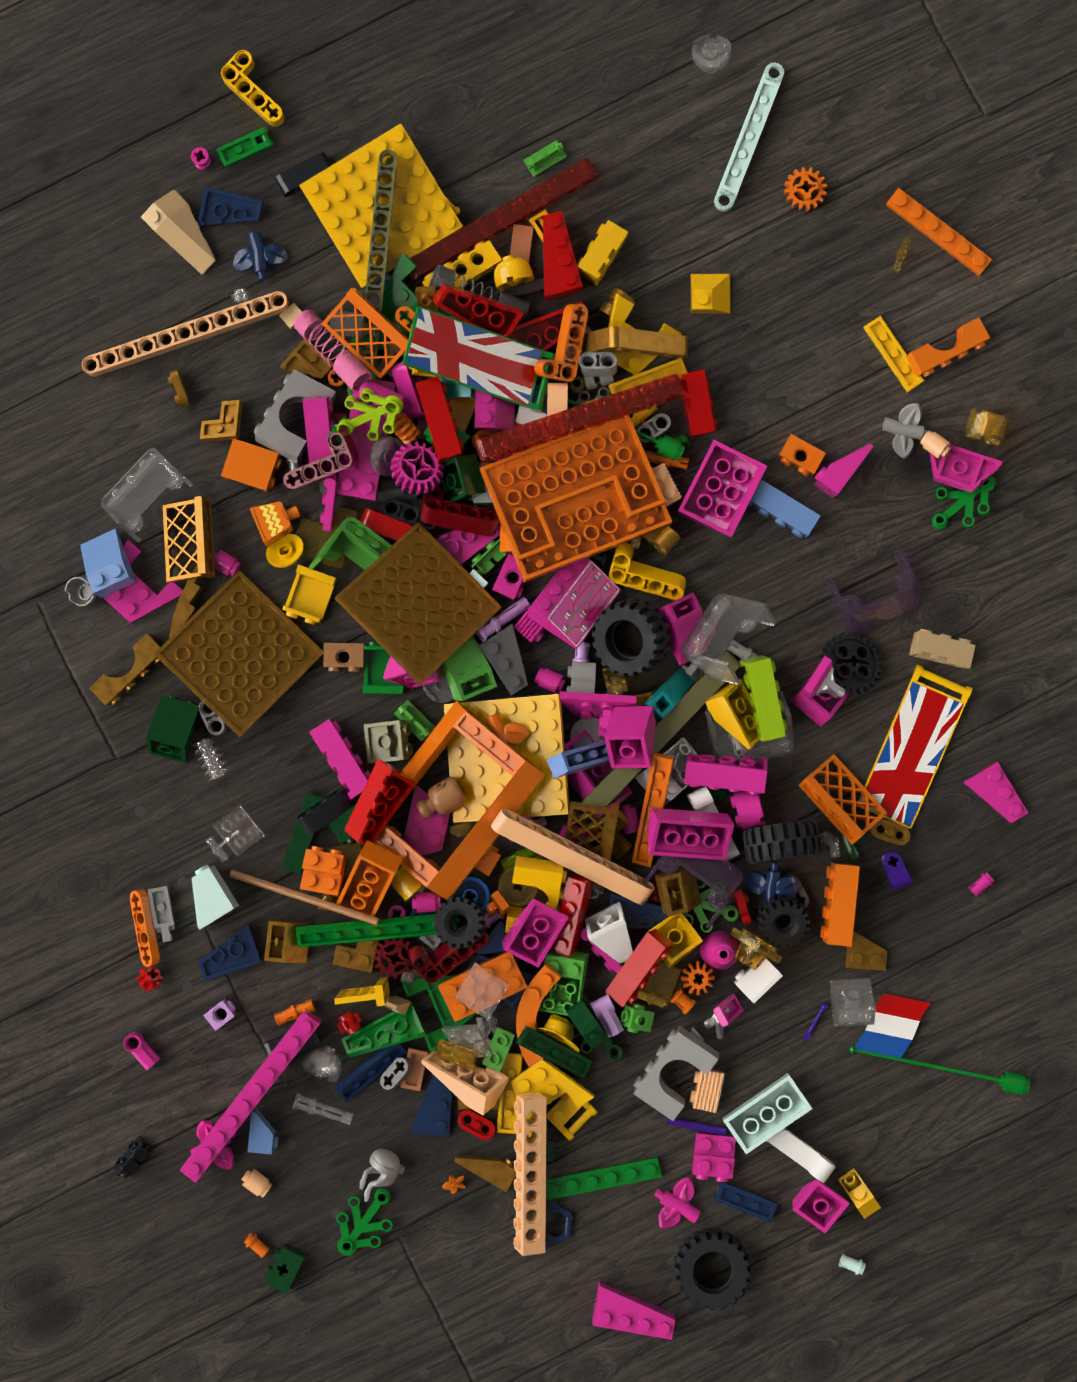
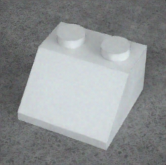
M758 955L749 962L751 966L745 971L742 969L735 976L736 980L734 983L753 1003L783 976L763 955L760 957Z

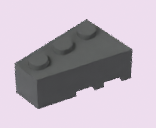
M511 624L480 644L479 647L510 695L513 696L527 687L528 683L514 628Z

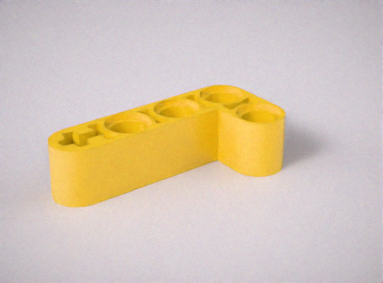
M246 50L238 51L221 70V77L224 83L269 125L273 127L282 125L284 114L280 106L247 77L254 68L251 54ZM242 59H249V62L246 65L240 64V61ZM229 73L236 74L233 79L226 78ZM249 86L250 90L248 92H241L242 87ZM258 99L265 100L263 105H255ZM269 108H270V111H271L273 114H275V115L278 114V117H277V118L274 117V116L271 117V114H270V112L268 111Z
M629 543L616 547L609 571V579L612 582L672 600H678L683 597L686 586L684 576L631 561L634 549Z

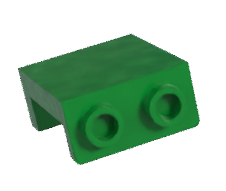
M368 642V646H364L363 693L404 694V686L384 680V673L390 655L377 642Z

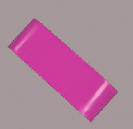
M402 362L394 364L391 372L398 393L404 396L403 408L407 417L415 419L425 416L415 384L422 381L421 376L412 375V370L408 366L403 365Z

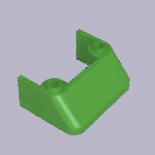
M348 517L324 544L308 568L312 570L323 557L327 560L335 561L344 554L366 570L392 545L358 519Z

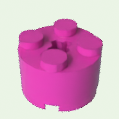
M748 791L733 792L734 796H731L730 800L732 808H737L738 815L735 816L737 828L742 827L744 831L750 828L765 826L766 821L762 822L761 820L765 815L760 795L750 794Z

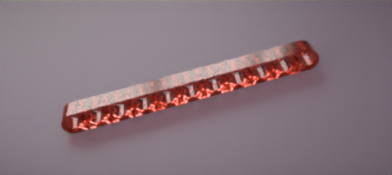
M586 158L414 255L410 259L417 267L408 275L412 282L418 281L434 272L437 265L443 266L447 262L455 260L463 252H469L474 249V246L479 242H486L513 227L514 224L520 223L592 182L598 177V174L590 160Z
M678 374L669 375L478 439L474 445L481 463H487L676 400L685 395V390Z

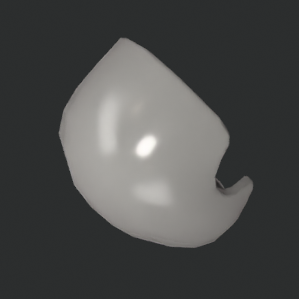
M73 577L67 582L65 591L69 595V601L78 606H88L95 601L96 595L93 594L87 577Z

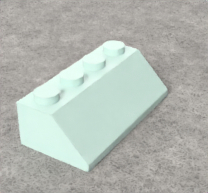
M787 1073L722 1119L741 1148L748 1154L809 1112L812 1107Z

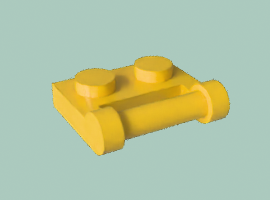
M566 1093L546 1113V1118L571 1141L575 1137L574 1134L591 1116H595L598 1111L589 1102H586L582 1105L586 1111L567 1129L564 1125L581 1107L577 1108Z

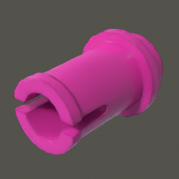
M987 872L981 874L982 877L968 887L976 897L989 886H993L994 880Z

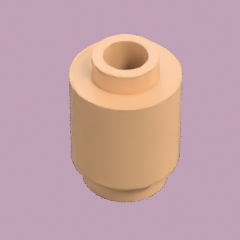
M930 430L920 442L925 450L938 459L941 456L945 458L951 450L949 441Z
M255 1169L252 1171L247 1170L241 1179L244 1181L242 1186L256 1196L260 1195L262 1198L272 1186L269 1179Z

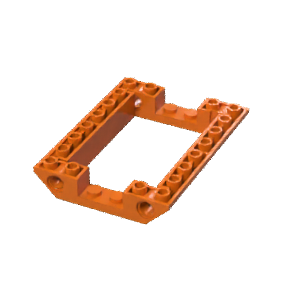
M457 700L402 770L416 782L411 791L458 731L513 777L441 869L431 859L424 858L401 838L402 834L398 830L390 827L388 824H386L374 841L378 846L402 857L403 860L400 865L426 888L446 900L452 897L500 834L492 829L491 824L501 809L506 808L517 814L546 777L542 770L518 750L512 749L489 730L483 721Z

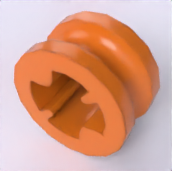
M332 369L328 374L329 383L333 387L343 386L345 384L343 380L335 383L332 375L336 376V372Z

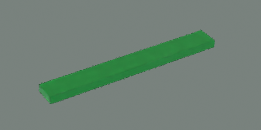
M436 914L379 919L377 926L364 921L296 927L298 947L436 935L435 933L437 932L433 927L435 925L433 919ZM455 917L453 919L452 924L454 929L457 930V921Z

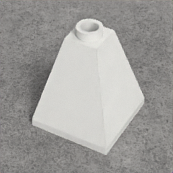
M619 901L586 918L585 924L588 938L592 943L618 963H626L633 950L622 904Z

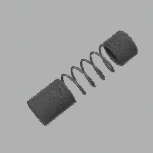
M439 264L435 268L429 286H436L437 291L443 283L454 286L459 277L463 276L461 289H464L470 280H472L471 292H474L479 284H482V296L487 289L491 288V299L496 295L494 300L519 307L524 312L517 325H521L525 320L529 310V302H525V300L523 301L511 294L509 295L502 290H498L493 294L492 286H488L483 291L482 282H479L474 287L473 278L465 282L463 274H460L455 279V270L453 271L446 266L444 267Z

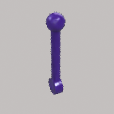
M826 1003L821 1004V1009L809 1030L804 1032L803 1037L805 1040L811 1038V1032L823 1012L828 1009Z

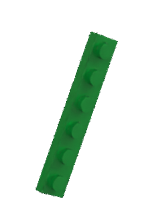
M658 1157L546 1178V1200L662 1178Z

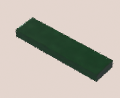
M307 792L299 815L322 800L323 797ZM298 819L281 868L301 874L306 849L310 848L314 833L307 835Z
M526 1025L516 1042L518 1045L582 1079L585 1078L593 1063L592 1060Z

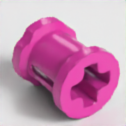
M198 147L192 151L191 159L198 169L205 170L210 167L211 158L206 149ZM203 155L205 159H201L199 162L198 158H201Z

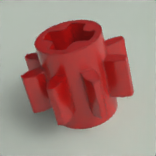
M152 966L147 970L142 968L137 978V981L140 982V988L148 990V992L153 988L158 990L163 980V977L160 976V970Z
M350 1010L338 1018L340 1023L337 1027L341 1033L346 1031L350 1035L361 1028L359 1022L362 1019L358 1012L353 1014Z

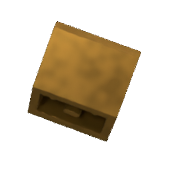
M693 865L655 874L662 911L670 917L689 912L701 904Z
M277 919L269 920L264 961L307 963L308 947H298L296 927L311 926V923Z

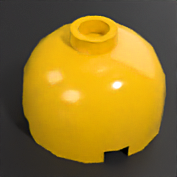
M514 255L503 257V261L497 265L494 271V281L496 288L499 290L516 286L522 282L523 284L535 279L530 264L525 259L514 258Z

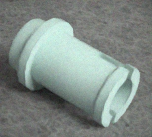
M844 1254L839 1262V1267L855 1272V1275H862L866 1263H863V1260L860 1259L858 1261Z

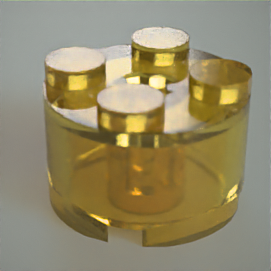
M971 408L964 430L966 433L965 437L974 440L983 438L985 439L984 443L994 446L1003 443L1010 419H1004V416L982 410V413H976L977 409Z
M514 865L507 868L501 874L498 890L507 903L514 906H524L530 903L536 896L538 888L522 885V890L514 889L513 886L515 884L512 883Z

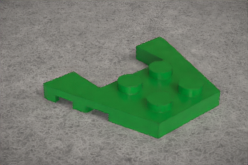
M403 253L385 288L382 314L407 336L410 333L397 323L395 312L403 306L409 307L416 312L418 307L416 294L403 280L417 265L406 253ZM440 309L441 314L450 315V313ZM400 311L399 314L401 315V317L399 319L402 321L406 319L408 322H410L409 324H407V327L410 328L411 324L413 323L414 317L412 320H410L407 317V315L409 314L407 311H405L404 313Z
M445 975L435 983H428L422 977L401 979L407 997L425 989L428 990L443 1026L424 1036L430 1052L434 1051L477 1013L475 1012L459 1021H454L438 988V984L455 975Z

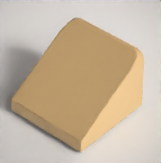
M293 303L279 316L292 331L294 329V321L302 311Z
M392 996L384 1006L389 1010L405 1015L411 1002L399 996Z

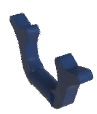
M551 1199L552 1207L549 1213H561L564 1215L563 1233L561 1235H553L548 1232L546 1234L548 1240L545 1248H548L555 1242L565 1241L571 1235L572 1213L559 1206L555 1199Z

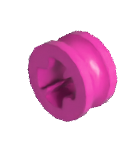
M394 905L388 911V918H393L392 915L394 913L392 910L394 909L396 911L400 909L402 911L400 916L406 917V911L400 905Z

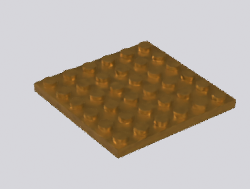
M419 522L335 597V600L419 685L502 608Z
M239 570L154 655L241 738L324 655V651Z

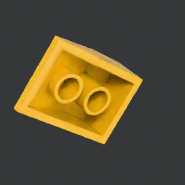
M742 679L723 685L705 704L713 719L743 746L750 749L759 741L752 715L756 711L755 708L752 709L748 699L749 692Z

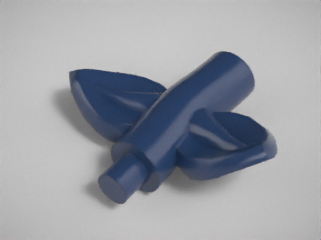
M253 232L248 234L251 248H244L236 253L233 267L240 271H247L254 267V273L258 274L259 281L267 280L266 273L268 272L267 264L278 265L285 262L289 257L286 251L277 244L272 243L265 246L261 232Z
M777 861L771 862V868L767 869V876L759 872L749 873L745 876L748 888L755 894H764L767 903L771 902L769 899L771 897L774 900L778 899L777 895H782L784 898L785 895L792 897L801 887L799 879L792 876L781 877V869H779V862Z

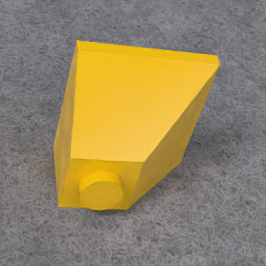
M691 274V314H730V274Z
M682 913L667 917L651 929H657L673 943L670 949L671 954L664 960L669 969L703 942Z

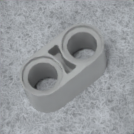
M586 352L579 358L580 372L587 377L613 376L618 369L617 358L612 352ZM587 362L593 363L592 366H584V364ZM606 362L613 363V365L609 367L605 366L604 364Z
M660 413L642 424L638 431L647 430L651 437L657 439L668 431L671 420L668 415ZM663 419L666 421L667 426L659 428L656 425V421ZM638 435V438L642 445H647L652 442L648 439H642Z
M202 701L199 705V712L207 730L212 735L224 734L227 730V724L214 712L211 714L206 713L204 709L206 704ZM215 721H219L222 724V729L219 732L213 730L212 726Z

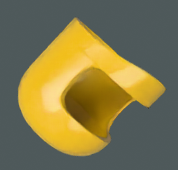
M403 867L396 872L391 882L393 888L405 901L412 899V897H415V893H421L426 888Z

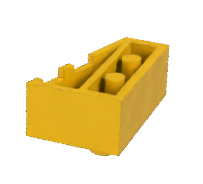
M610 220L606 224H601L596 233L598 234L595 241L592 240L586 249L587 253L577 263L580 277L595 286L599 285L628 237V231Z

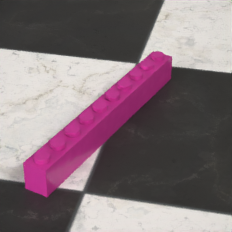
M305 1008L180 1169L183 1174L195 1183L198 1181L317 1029L321 1019Z

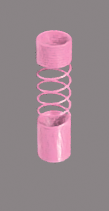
M308 309L301 312L294 321V328L305 340L309 341L312 347H315L316 352L321 354L324 360H327L328 365L333 367L337 375L353 392H358L363 383L368 380L371 381L372 373L350 350L344 351L345 346L338 344L339 340L336 337L332 338V334L325 343L317 346L319 339L329 331H326L325 328L322 334L316 337L323 329L321 324L323 321L313 310ZM317 339L315 345L311 344L312 340ZM337 339V343L333 348L323 352L328 342ZM343 345V350L336 357L329 359L333 350ZM323 346L322 352H319L317 347ZM330 352L328 359L323 357V354ZM336 358L334 365H331L329 360Z

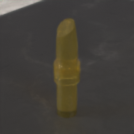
M908 236L905 237L896 255L897 258L892 268L894 272H900L904 259L907 257V251L911 243Z

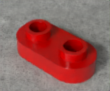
M471 1109L460 1112L458 1124L462 1129L482 1140H488L493 1137L495 1125L490 1119ZM470 1116L472 1120L470 1122H466L464 1120V1117ZM487 1125L489 1130L487 1132L482 1131V1126Z

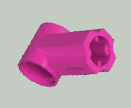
M131 1032L124 1039L125 1049L131 1052L146 1070L160 1059L144 1040L140 1032ZM134 1037L138 1039L139 1045L132 1046L129 1043V1038Z

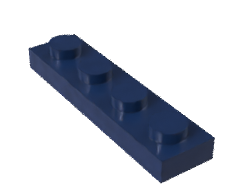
M401 1043L380 1049L337 1084L333 1090L342 1100L348 1102L386 1071L395 1059L403 1057L408 1053Z

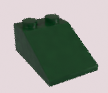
M476 454L457 456L441 464L444 465V471H442L444 476L440 479L441 482L438 486L443 490V500L461 503L486 492Z

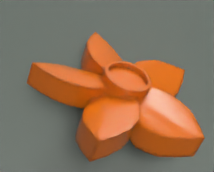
M464 1175L456 1179L455 1176H449V1181L445 1182L442 1186L443 1189L450 1190L453 1195L457 1192V1188H466L464 1183H462Z

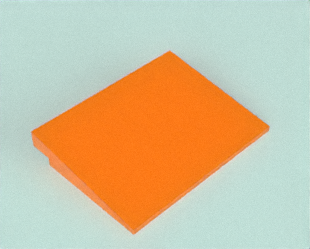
M627 411L480 467V472L524 583L670 526L672 523L665 505V498Z

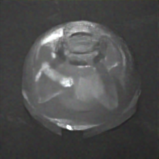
M710 35L694 40L692 47L693 62L699 69L707 73H715L726 67L731 57L730 41L718 35L717 39L710 38Z
M325 1046L324 1048L318 1047L309 1051L303 1059L301 1067H304V1070L321 1079L327 1076L329 1077L328 1081L336 1083L342 1071V1062L340 1057L335 1054L336 1050L334 1048Z

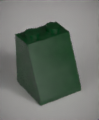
M161 695L146 736L148 753L186 763L200 716L199 706L192 701L184 702L174 696L166 697Z

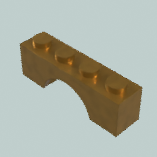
M147 633L133 646L135 662L129 673L118 678L103 674L89 689L104 705L110 706L112 704L114 706L121 700L122 697L120 695L125 690L129 692L136 685L135 681L139 677L144 678L150 672L149 668L154 663L157 665L161 662L154 653L162 646L151 634Z

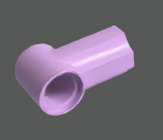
M608 994L590 1003L608 1037L615 1036L624 1030Z

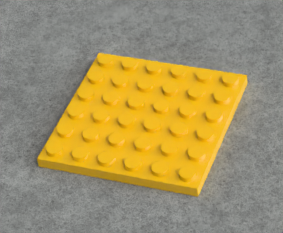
M401 123L299 185L362 289L366 287L378 160L382 151L392 150L397 157L386 274L395 269L403 253H406L412 259L463 228ZM386 156L382 162L390 165L394 159L391 156ZM384 176L380 182L383 185H388L392 179L389 176ZM382 196L378 202L381 205H387L390 199L387 196ZM380 216L376 222L379 225H385L388 219L385 216ZM377 236L374 242L377 245H383L386 239L383 236ZM375 256L372 262L375 265H381L384 259L381 256ZM373 276L370 282L373 283L381 277Z
M559 694L461 703L483 721L489 730L491 729L485 717L499 713L504 726L515 722L529 730L530 733L526 739L515 745L510 744V747L518 750L542 770L546 777L517 814L520 816L528 815V817L569 814L570 804L567 775L554 779L547 761L551 757L565 752L562 708ZM454 703L444 704V714L449 711ZM458 731L447 745L450 777H455L459 781L462 789L465 791L467 800L458 811L453 812V823L479 821L513 776L484 752L479 751L476 745Z

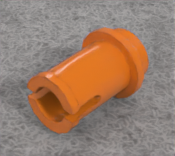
M250 1233L244 1240L245 1246L250 1247L261 1258L270 1249V1247L257 1238V1234Z

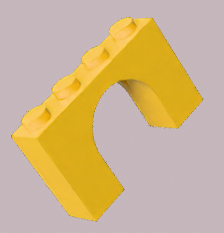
M516 856L512 883L541 889L549 899L546 905L560 912L561 904H558V900L563 899L564 888H561V883H565L567 871H563L564 866L554 861ZM509 906L505 933L508 932L513 922L525 908Z

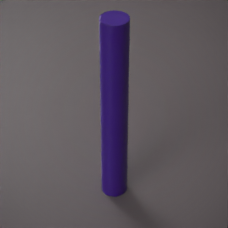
M668 1117L666 1119V1124L723 1136L726 1133V1128L680 1118H675L674 1121Z

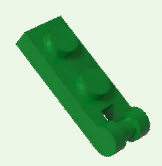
M260 128L217 148L216 150L225 169L262 151L272 149L275 144L268 135V128ZM261 138L263 142L257 144L256 139Z

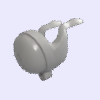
M377 1149L371 1154L369 1162L372 1166L364 1171L360 1180V1189L363 1190L368 1174L378 1173L381 1176L377 1180L369 1182L364 1192L365 1202L368 1201L373 1186L383 1187L392 1185L398 1174H403L405 1166L400 1165L399 1157L394 1152L387 1149Z

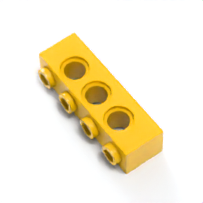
M488 240L487 242H479L474 246V250L469 253L467 251L463 252L457 257L458 260L453 263L447 262L443 266L453 271L455 270V272L458 268L464 267L467 270L466 274H464L465 282L470 278H473L475 282L494 270L502 262V259L490 240ZM475 257H481L484 260L480 265H475L472 261ZM433 272L424 277L423 287L429 286ZM460 276L456 281L455 287H462L463 276ZM470 280L465 287L470 285L472 283V280Z

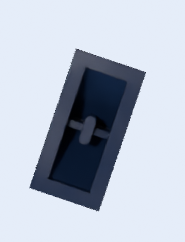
M500 919L489 933L488 943L476 952L477 954L505 952L502 945V940L505 937L504 921Z

